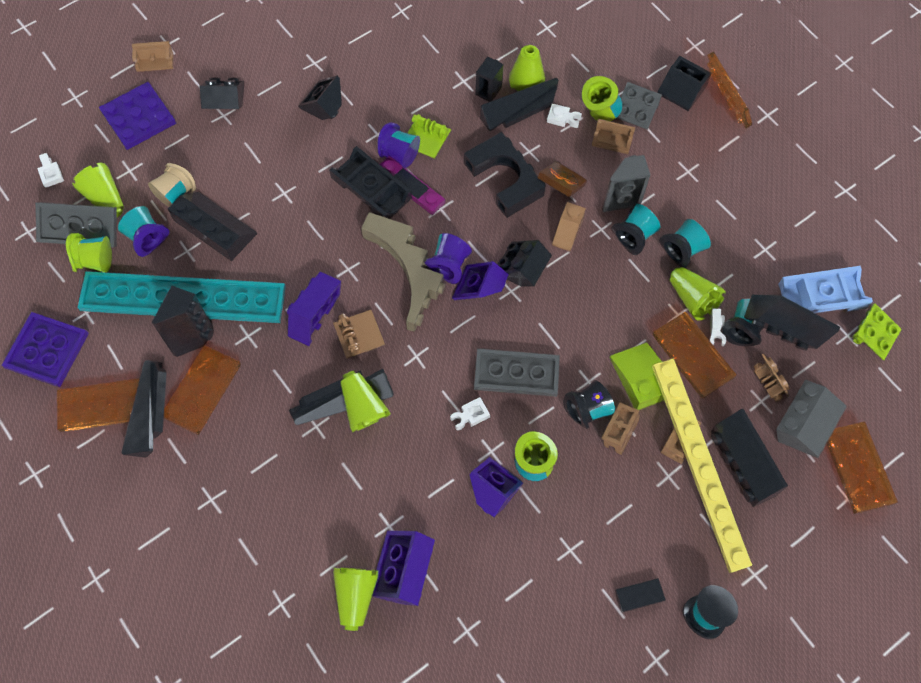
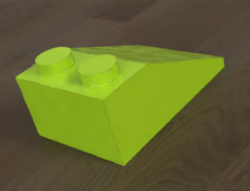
M647 342L609 357L635 409L641 410L664 401L652 368L654 364L662 361Z

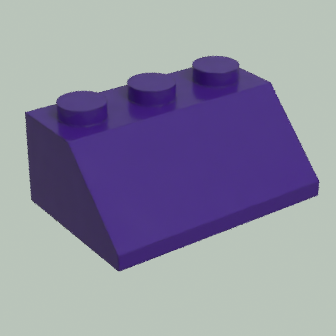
M387 531L377 570H379L378 579L372 597L403 605L418 606L435 540L417 531Z

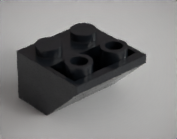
M679 56L669 69L657 93L662 94L663 98L689 111L706 89L712 73Z
M218 77L209 78V80L200 85L201 109L241 108L243 105L245 82L239 81V78H228L225 81H221Z
M539 240L512 241L507 246L503 257L499 260L498 266L509 274L507 277L508 281L521 287H531L537 283L552 254Z

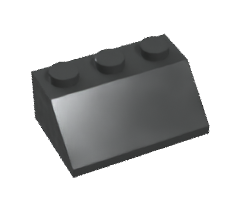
M632 155L622 161L610 178L603 212L631 208L634 204L642 203L650 178L649 168L644 155Z
M805 380L776 429L778 442L819 458L847 406L826 387Z

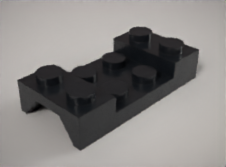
M357 146L354 147L350 158L342 166L329 169L330 176L344 189L348 188L371 208V212L376 215L390 219L412 199V191Z

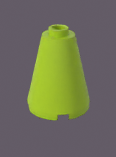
M526 45L521 49L510 72V86L512 89L517 90V92L545 82L538 48L533 45Z
M96 163L98 167L92 168L90 165L81 170L74 177L75 183H72L74 188L94 206L117 207V217L121 216L124 205L108 166L105 163Z
M684 267L676 268L670 274V283L693 318L697 321L705 319L703 316L707 313L711 315L712 309H718L724 300L722 294H726L722 287Z
M351 371L343 375L344 379L340 382L352 433L378 422L382 417L386 418L391 415L389 409L360 373L355 374V371Z
M334 568L333 575L340 625L345 626L344 630L358 631V626L364 625L379 570L369 571L357 568H341L340 570V568Z

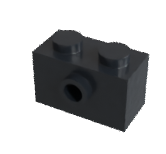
M487 56L476 71L475 95L488 102L493 101L502 88L504 64Z

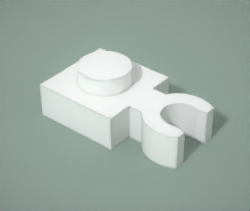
M552 104L547 123L562 127L569 123L571 127L578 128L579 121L574 119L580 120L582 114L580 112L570 113V108Z
M480 397L463 405L461 408L463 413L455 412L450 416L451 421L455 419L461 420V423L455 425L456 430H461L467 422L472 427L490 418V414Z

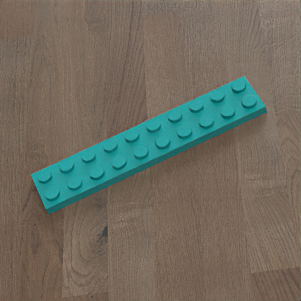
M85 272L77 307L80 311L155 316L171 286H175L194 293L208 319L281 323L286 286L285 283Z

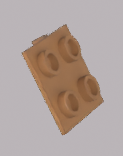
M372 310L351 317L342 314L338 316V321L333 323L346 359L385 345Z
M762 354L765 364H756L754 366V373L761 380V384L774 379L766 384L764 388L767 389L770 398L777 402L783 398L782 394L785 393L787 397L789 396L787 390L790 387L783 375L778 377L776 374L778 369L772 358L769 357L767 359Z

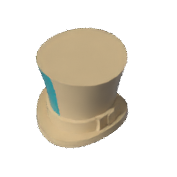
M167 163L164 174L150 181L148 186L162 203L170 207L181 195L188 191L193 193L196 185L192 175L186 169L176 164Z

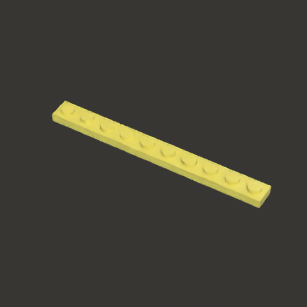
M674 358L654 364L652 366L728 571L732 573L750 567L752 563Z

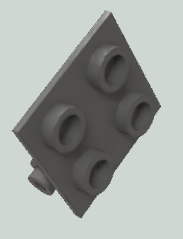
M627 82L621 96L622 111L617 118L648 130L654 113L659 106L662 94Z

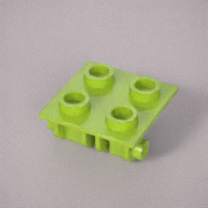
M419 114L412 117V122L414 123L409 129L408 134L420 137L419 153L435 159L451 129L447 128L446 125L436 123L434 120L431 121L429 118H423Z
M874 303L871 309L866 312L865 319L858 326L859 330L853 335V342L855 344L864 342L882 360H885L901 328Z

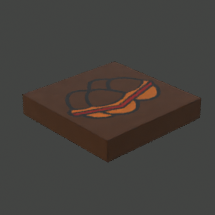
M557 161L540 171L537 177L568 197H571L587 183V179Z

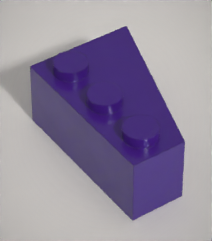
M319 272L315 278L313 277L310 280L305 291L302 290L296 302L291 303L288 307V337L310 346L313 331L315 329L319 331L322 326L319 321L324 314H329L340 296V280L322 272Z

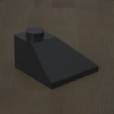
M336 75L319 80L298 107L321 120L336 117L339 113L338 109L342 105L340 77Z

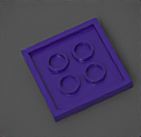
M149 82L99 107L126 150L176 124L175 119Z
M31 312L1 366L19 374L61 387L89 333L84 329Z

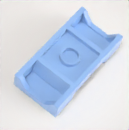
M861 266L786 276L778 284L783 297L813 313L846 308L847 311L866 309L873 302L872 298L865 296L860 283Z

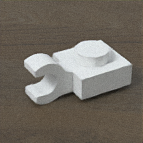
M47 153L39 155L43 167L37 169L45 188L63 182L64 179L57 162L52 163Z
M712 309L711 338L709 341L711 346L714 345L715 338L721 340V346H724L726 343V337L720 331L721 327L723 328L725 324V316L721 315V309Z

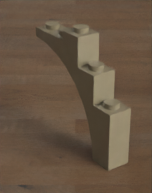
M368 213L361 228L363 238L376 243L388 251L404 270L412 293L411 307L406 320L407 330L415 332L417 326H421L424 315L422 313L425 308L428 309L431 299L437 300L438 295L444 292L446 283L443 282V274L428 270L424 263L426 259H429L428 250L413 246L415 235H413L412 226Z

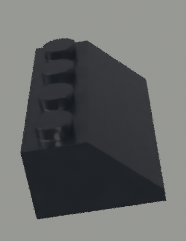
M200 192L181 195L168 208L173 221L231 262L257 235L255 230Z
M171 286L152 324L173 356L178 357L204 347L207 341L212 338L214 328L194 293Z
M752 294L744 315L745 319L751 321L752 326L767 329L766 333L774 336L779 335L782 341L794 343L796 348L805 351L808 348L818 349L840 330V326L782 295Z
M740 409L714 426L711 430V438L715 445H718L721 449L724 462L730 465L734 480L740 483L744 490L743 495L746 501L751 503L753 507L776 497L788 486L744 409Z

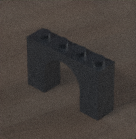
M502 132L464 153V165L474 177L498 165L510 167L517 173L518 181L496 194V205L506 218L544 196L545 182L537 178L538 176L532 165L527 164L522 153L514 148L510 138L505 137Z

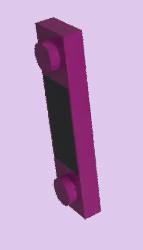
M390 156L379 164L412 191V200L432 216L445 204V199L406 168H403Z

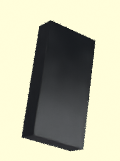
M659 578L615 590L622 613L666 601Z

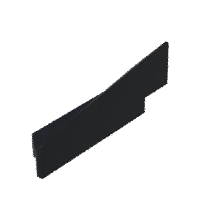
M558 78L481 105L480 119L490 132L501 124L507 128L551 107L558 88Z
M151 360L144 362L121 452L123 455L148 457L153 452V438H157L163 433L167 372L165 369H162V362Z
M384 369L364 378L381 400L394 396ZM343 379L303 396L299 400L300 405L289 410L294 423L300 425L346 411L340 382Z

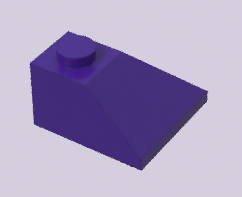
M494 261L466 265L452 299L482 298L501 292L509 274Z
M490 457L470 473L477 505L493 517L505 508L523 485L522 481Z

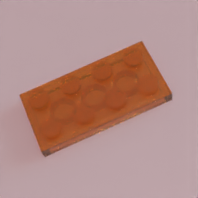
M713 51L707 55L709 60L707 66L712 73L711 77L719 85L718 89L722 96L725 95L730 110L733 109L737 122L739 124L743 123L744 127L748 128L752 126L749 109Z
M687 312L682 313L653 331V337L671 359L674 358L678 369L702 399L737 376Z
M204 345L166 405L164 419L199 435L240 368L241 363Z
M140 378L57 390V430L64 432L129 422Z
M860 422L835 428L827 442V446L853 513L857 514L898 503L866 423Z

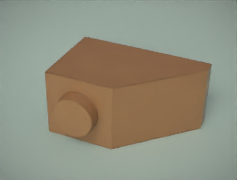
M567 202L552 243L553 246L571 251L583 222L586 208Z

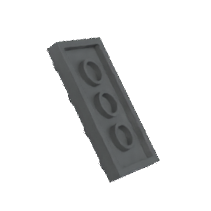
M46 202L35 203L36 242L66 244L68 235L79 233L86 239L107 236L111 247H117V207Z
M477 348L474 390L557 397L560 355Z

